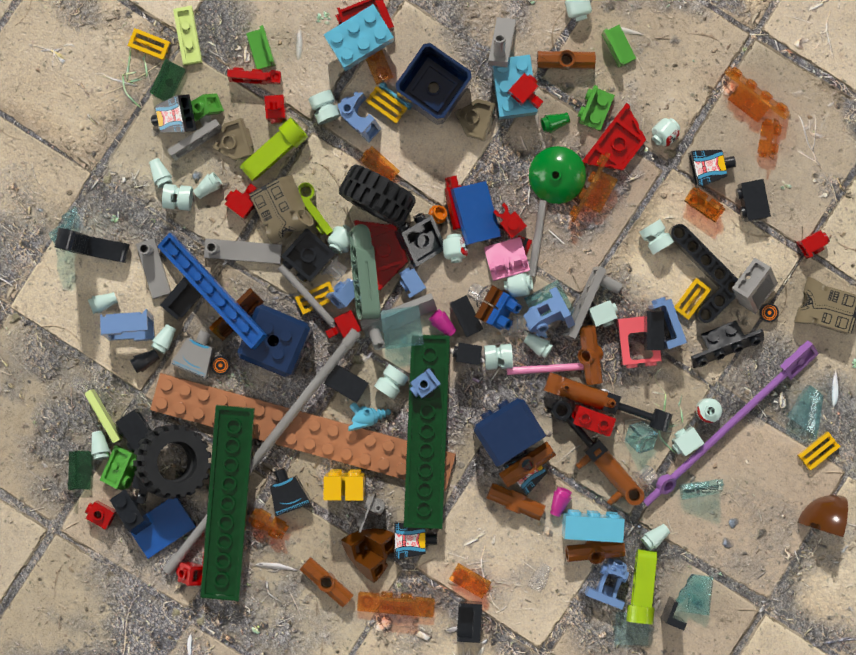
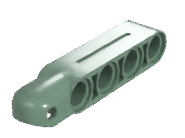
M358 224L349 233L356 314L359 320L378 319L380 317V301L374 247L371 243L369 228L364 224Z

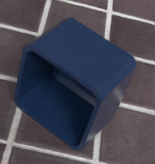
M423 44L396 83L397 97L436 125L443 124L471 85V71L433 44ZM429 84H438L439 90L436 93H431L428 90Z
M263 304L257 306L252 319L267 334V337L255 350L251 349L242 340L237 351L239 358L283 377L294 375L313 332L311 324ZM272 335H276L279 338L278 345L274 347L268 343V339Z
M514 397L509 401L507 399L497 404V409L494 411L487 410L480 415L481 419L474 422L473 430L496 467L546 437L545 432L530 408L521 398Z

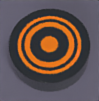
M772 303L764 304L759 309V317L764 322H773L779 316L777 306Z
M217 356L211 362V369L217 375H224L230 370V361L224 356Z

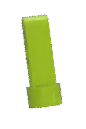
M290 117L279 127V131L241 164L240 168L254 182L293 147L297 148L309 137L297 122Z
M641 549L636 551L631 605L627 607V622L653 625L655 608L652 607L657 551Z

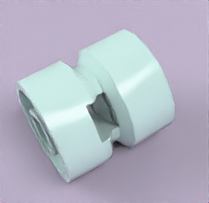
M331 90L320 92L308 99L312 110H316L314 115L318 125L331 122L341 116L337 105L333 104L335 99Z
M174 184L164 185L162 193V207L164 209H175V207H178L179 210H191L193 202L192 186L181 185L178 188Z
M660 219L639 232L644 241L649 242L648 247L653 255L674 242L670 234L664 232L665 226Z
M500 344L499 347L495 345L484 346L486 370L497 369L498 366L502 369L513 368L511 344Z
M388 364L383 372L384 377H380L374 387L390 398L395 399L400 392L399 386H404L409 377Z

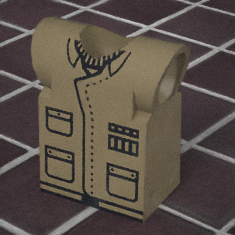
M292 175L277 178L249 193L263 224L267 226V237L272 244H277L289 238L293 232H301L314 224L311 214L305 210V204Z
M807 277L803 290L804 302L797 310L794 323L814 324L846 335L852 334L856 321V295L825 286L821 282Z

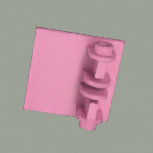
M521 237L484 247L493 281L530 271Z

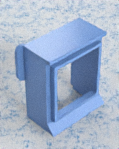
M148 309L143 313L106 314V317L100 314L101 335L109 341L126 339L149 341L155 338L154 316Z

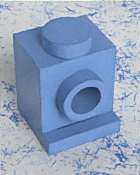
M408 267L399 273L402 278L400 282L405 291L409 290L411 292L408 294L409 298L426 289L414 268L410 270Z
M348 278L344 282H338L333 288L334 292L327 293L326 295L338 309L347 307L355 297L353 280Z
M427 369L410 382L412 387L409 389L415 397L419 396L422 399L439 387L440 382L432 371ZM422 381L427 382L428 386L426 388L420 386Z

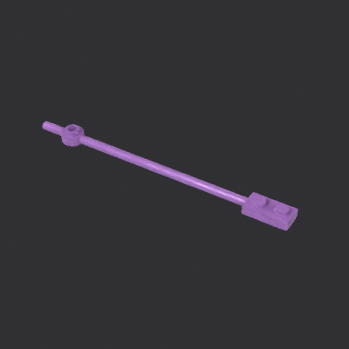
M808 340L801 345L780 366L783 371L671 475L666 474L659 477L656 489L643 500L646 506H649L661 494L672 492L676 486V480L786 377L792 380L819 354L814 345Z

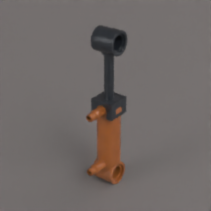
M549 372L544 391L614 415L617 410L649 420V427L666 433L673 414L656 408L652 414L620 403L621 396Z
M563 400L554 402L551 407L553 416L559 420L566 421L587 446L583 450L586 455L576 464L577 468L581 469L590 461L599 468L617 490L607 501L610 506L622 497L631 505L641 504L645 497L643 490L608 451L605 445L598 438L593 442L580 426L573 424L574 418L571 416L572 409L570 404ZM559 405L566 407L564 415L557 414L556 409ZM632 490L638 491V497L635 500L629 498V493Z

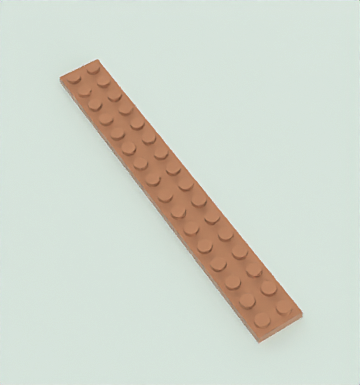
M164 373L159 375L150 408L152 411L214 427L216 405L255 408L253 438L265 441L290 409ZM300 411L275 442L276 445L400 479L405 480L407 440L365 428L348 431V427L351 426L350 424ZM445 451L444 491H446L456 453Z

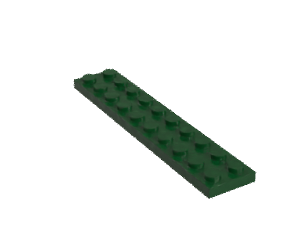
M411 335L410 382L427 369H430L440 382V386L422 399L419 396L415 397L409 389L403 526L406 528L442 529L450 336ZM422 381L420 386L426 388L428 384L426 381Z
M216 405L200 598L240 600L255 408Z

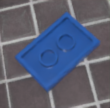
M486 181L451 189L466 245L501 237L497 218L493 213L494 207Z
M168 499L146 514L152 523L150 526L137 535L131 534L149 559L195 528L196 524L179 499Z

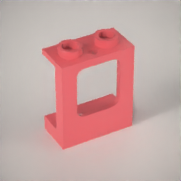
M644 316L616 319L622 356L621 365H626V368H636L638 363H645V366H655L657 361H662L660 350H652L653 356L648 359L632 360L630 358L628 335L630 333L644 332Z

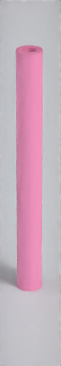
M581 363L513 367L507 368V375L584 370V365Z

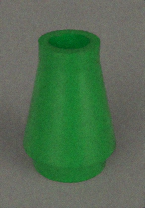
M567 112L544 115L540 119L541 127L545 133H552L569 124L570 117Z

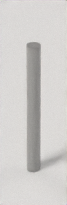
M545 200L539 201L528 275L533 277L536 275L547 201Z
M282 264L278 270L330 326L335 320L288 268Z

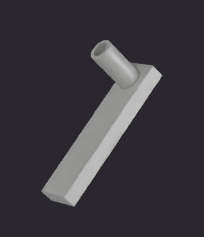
M205 239L204 258L281 264L282 245Z
M601 266L593 267L572 314L575 325L570 328L567 326L563 337L576 339L599 285L616 294L621 290L622 283L604 275L606 272L605 268Z
M430 293L380 313L378 319L361 320L360 324L365 336H370L374 349L380 350L385 347L381 331L437 310V307Z

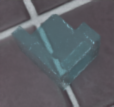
M644 421L629 425L625 441L640 454L653 450L658 434Z

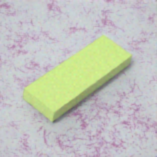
M186 6L173 9L183 66L203 63L193 7Z
M95 389L87 391L85 396L111 441L116 443L122 440L123 437L116 430V425Z

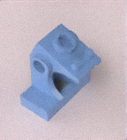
M357 91L353 93V97L349 96L342 99L341 103L337 104L345 122L369 143L381 130V127L370 114L366 118L358 115L360 105L367 98L363 92L358 93Z
M557 287L549 290L552 298L530 307L528 312L523 315L527 322L525 324L527 329L532 333L535 332L538 337L548 338L545 333L549 328L548 325L558 320L565 321L568 328L575 325ZM548 310H551V311H552V312H550V313H548V314H546V315H544V316L541 317V315H542L543 313H545L546 311H548Z
M609 558L607 563H603L600 573L602 575L597 588L594 589L587 586L585 595L622 610L625 602L617 598V593L621 582L626 583L629 572H627V565L621 560ZM608 574L617 577L613 588L604 584Z

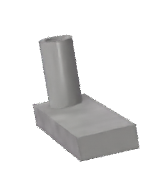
M497 17L488 65L508 67L516 19Z
M210 115L199 119L203 127L167 149L171 157L176 161L220 133L222 127L216 119L212 120Z
M153 238L137 243L136 246L152 299L170 294V285L156 239Z

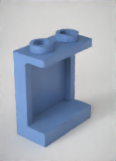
M661 297L651 301L653 305L648 306L649 310L660 307L661 311H664V319L671 339L664 341L665 349H671L687 343L672 299L666 300L665 297Z

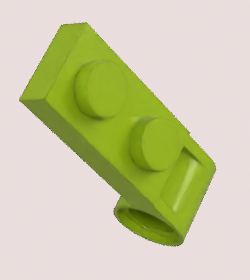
M301 183L298 186V190L307 208L305 210L317 221L316 228L322 235L326 233L329 236L333 232L332 228L311 202L316 195L315 188L310 183ZM305 187H309L312 190L311 195L308 197H304L301 194L302 189Z

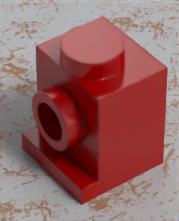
M819 230L798 241L797 244L804 257L808 259L813 257L812 252L815 255L825 250L823 246L827 245L830 240L825 232Z
M97 500L93 504L90 503L86 508L85 513L88 515L85 519L106 530L111 525L117 512L115 509ZM97 511L101 512V518L96 517L95 513Z
M180 562L176 570L178 582L184 583L187 586H201L203 565L193 562ZM194 570H198L197 579L193 578Z

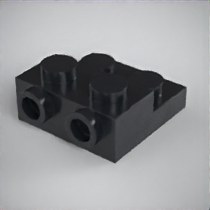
M424 213L415 215L413 217L414 221L410 223L405 222L404 225L398 227L399 229L395 231L401 248L406 250L414 267L419 266L443 251V239L432 215Z
M306 228L281 257L284 259L282 263L289 270L294 268L298 272L296 276L304 283L306 281L311 283L323 270V267L332 259L335 252Z

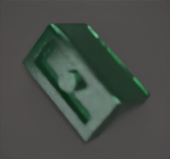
M166 58L149 93L162 101L174 97L187 70Z
M69 451L68 490L92 489L93 456H91V451Z

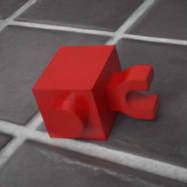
M524 73L508 90V94L521 106L527 100L536 109L543 104V100L534 94L539 87L537 85L538 81L530 74L527 76Z
M283 94L264 96L266 120L268 122L271 121V124L283 123L282 120H287L285 96Z
M250 183L243 194L237 189L234 192L230 191L225 198L227 201L225 205L243 219H246L255 207L253 201L250 200L249 193L258 188Z
M503 203L501 206L505 212L499 214L495 210L493 213L496 217L503 220L499 225L508 237L512 239L524 230L527 225L515 211L510 215L508 206Z
M349 310L335 317L334 320L337 326L325 332L328 338L339 333L345 338L352 328L357 332L362 331L353 311Z

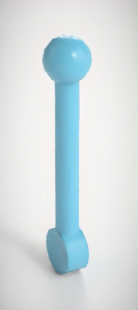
M381 82L379 84L380 89L386 90L401 104L406 106L408 110L412 108L408 104L400 100L397 97V95L387 87L385 82Z

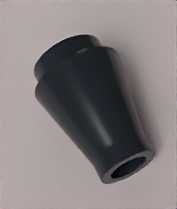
M155 349L133 356L134 358L130 362L136 373H143L160 358Z

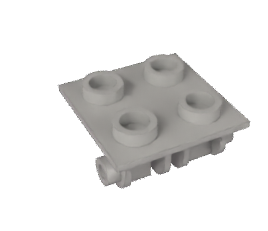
M375 492L372 496L368 495L364 506L367 509L366 514L362 513L357 526L360 527V533L369 511L379 514L384 510L385 503L383 500L374 497Z

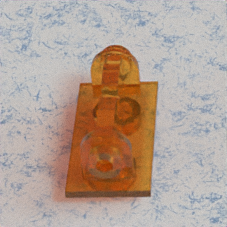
M382 49L366 59L376 85L394 78Z
M774 118L773 123L771 119H764V122H762L760 136L767 137V140L759 139L757 153H759L761 158H766L768 155L769 158L774 160V155L778 153L777 136H780L782 126L776 118Z
M373 146L367 149L359 159L367 168L391 181L400 172Z
M693 187L684 202L716 223L719 216L725 211L723 204L713 198L708 202L706 199L709 195L700 190V188L696 189Z
M255 508L252 513L253 515L249 518L251 525L258 530L263 529L267 531L268 535L274 539L279 538L282 540L289 528L287 522L276 516L271 522L269 521L271 513L262 508Z
M460 563L457 564L449 578L450 581L481 599L486 595L491 581Z

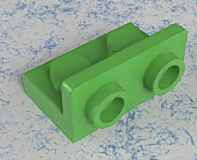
M596 85L592 89H588L584 98L588 100L586 106H581L577 116L580 118L579 123L600 131L615 95L598 89Z
M115 445L100 481L115 489L128 490L133 482L134 471L137 469L136 466H133V460H136L137 455L121 446Z

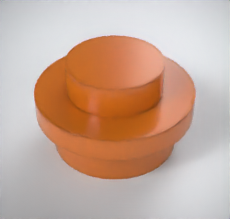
M434 205L429 209L428 214L433 216L436 224H441L446 220L447 211L443 206Z

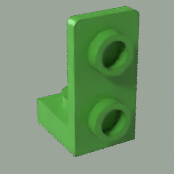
M217 93L203 94L191 101L195 122L206 115L220 114L224 111Z

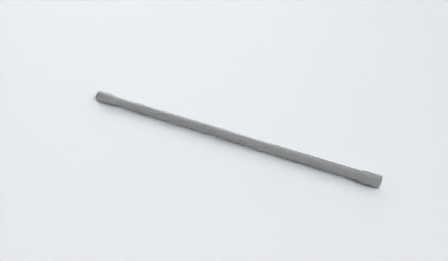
M352 328L340 346L251 457L250 474L346 352L359 339L361 334ZM207 514L176 554L163 567L167 574L172 575L176 571L180 562L183 561L206 531Z

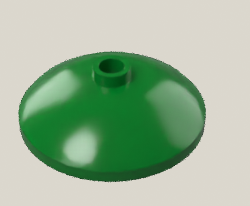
M561 146L546 148L536 155L530 165L529 182L531 188L540 199L548 203L562 204L569 202L579 195L585 185V165L580 156L569 148ZM555 171L559 172V177L557 179L553 178V173Z

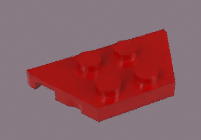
M628 103L624 105L582 160L584 164L623 171L644 144L646 138L640 130L636 118H634Z
M355 220L353 221L355 225L364 224L370 230L371 243L375 252L379 291L408 262L405 251L401 248L395 235L396 226Z

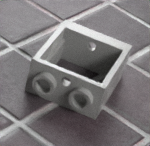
M754 258L732 287V290L739 304L756 314L778 285L772 268Z

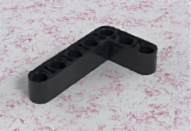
M676 224L669 230L674 243L718 287L695 312V318L698 322L709 323L736 298L735 294L728 290V285L731 282L735 284L738 278L685 225ZM675 228H680L683 231L681 238L675 237ZM689 242L696 244L694 252L688 250L687 245ZM703 255L708 256L710 259L707 266L701 262ZM716 269L722 270L723 277L721 279L715 277ZM716 296L722 297L723 304L721 306L715 304ZM703 309H706L709 312V318L707 320H704L701 317V311Z
M58 228L54 247L72 253L126 263L130 244L91 237L77 231Z

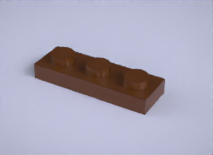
M249 288L236 302L250 316L255 311V308L264 301ZM221 316L209 327L222 341L234 331Z

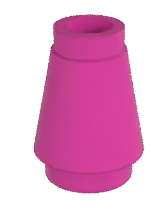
M438 309L429 318L431 325L447 336H452L457 330L445 311L442 312Z
M557 487V490H554L550 511L552 515L561 517V514L572 499V492L563 487Z

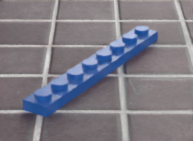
M169 232L157 247L251 349L255 350L267 337V334L177 237Z

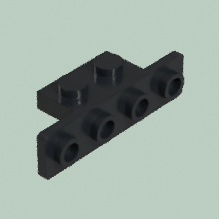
M737 320L702 333L701 338L707 350L691 356L692 367H703L711 361L721 360L726 355L738 353L744 348L760 344L764 341L763 329L744 335Z

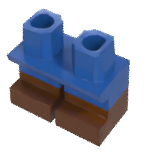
M492 285L484 299L489 304L482 302L475 317L499 330H509L513 322L508 319L511 312L518 314L522 306L514 297Z

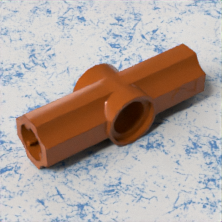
M570 50L537 52V68L562 70L595 69V52H572ZM568 56L571 59V63L566 65L561 61V58Z
M595 325L581 326L579 330L581 349L578 352V359L584 365L586 384L603 383L600 361L603 358V350L597 343Z
M546 441L527 455L522 456L518 461L500 472L499 475L509 488L526 475L533 473L535 469L552 459L556 454ZM526 459L531 460L533 463L532 467L528 470L522 467V463Z
M492 483L486 497L505 506L506 509L518 514H525L539 521L546 505L527 498L528 496L518 491L509 490Z
M587 541L585 544L565 546L567 562L589 560L593 564H599L605 558L624 557L626 552L624 541L623 543Z
M312 557L299 569L321 591L327 593L342 608L354 596L332 573L325 570ZM325 577L330 578L332 585L325 587L321 582L322 579Z

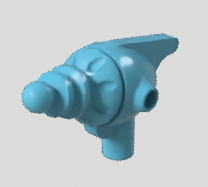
M354 402L350 405V408L355 415L352 418L353 424L348 427V431L373 426L377 423L378 419L382 420V417L385 418L386 415H390L391 410L377 409L376 411L374 408H367L365 406L360 409Z

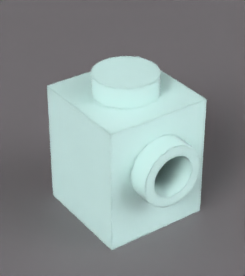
M611 300L591 307L588 310L595 327L601 324L603 327L614 324L613 320L617 318L616 314L619 313L616 304L611 303Z
M689 427L686 430L684 428L680 429L674 434L675 438L672 439L674 442L672 447L678 455L682 454L683 456H687L704 444L694 427Z

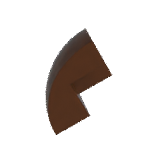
M840 495L820 497L807 505L797 523L844 537L848 518L847 498Z
M384 529L361 530V533L356 531L341 539V543L355 567L367 579L375 583L388 567L386 560L388 555L394 552L395 535L393 532Z

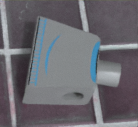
M200 330L196 340L187 338L171 364L200 377L207 378L215 349L207 345L211 334Z

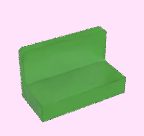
M261 25L259 26L260 29L246 33L256 68L263 70L276 66L265 28Z
M620 25L609 30H603L602 36L618 68L636 60Z

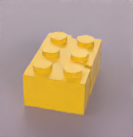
M330 469L324 476L323 500H341V496H345V501H363L365 497V473H361V469H350L348 473H342V469Z

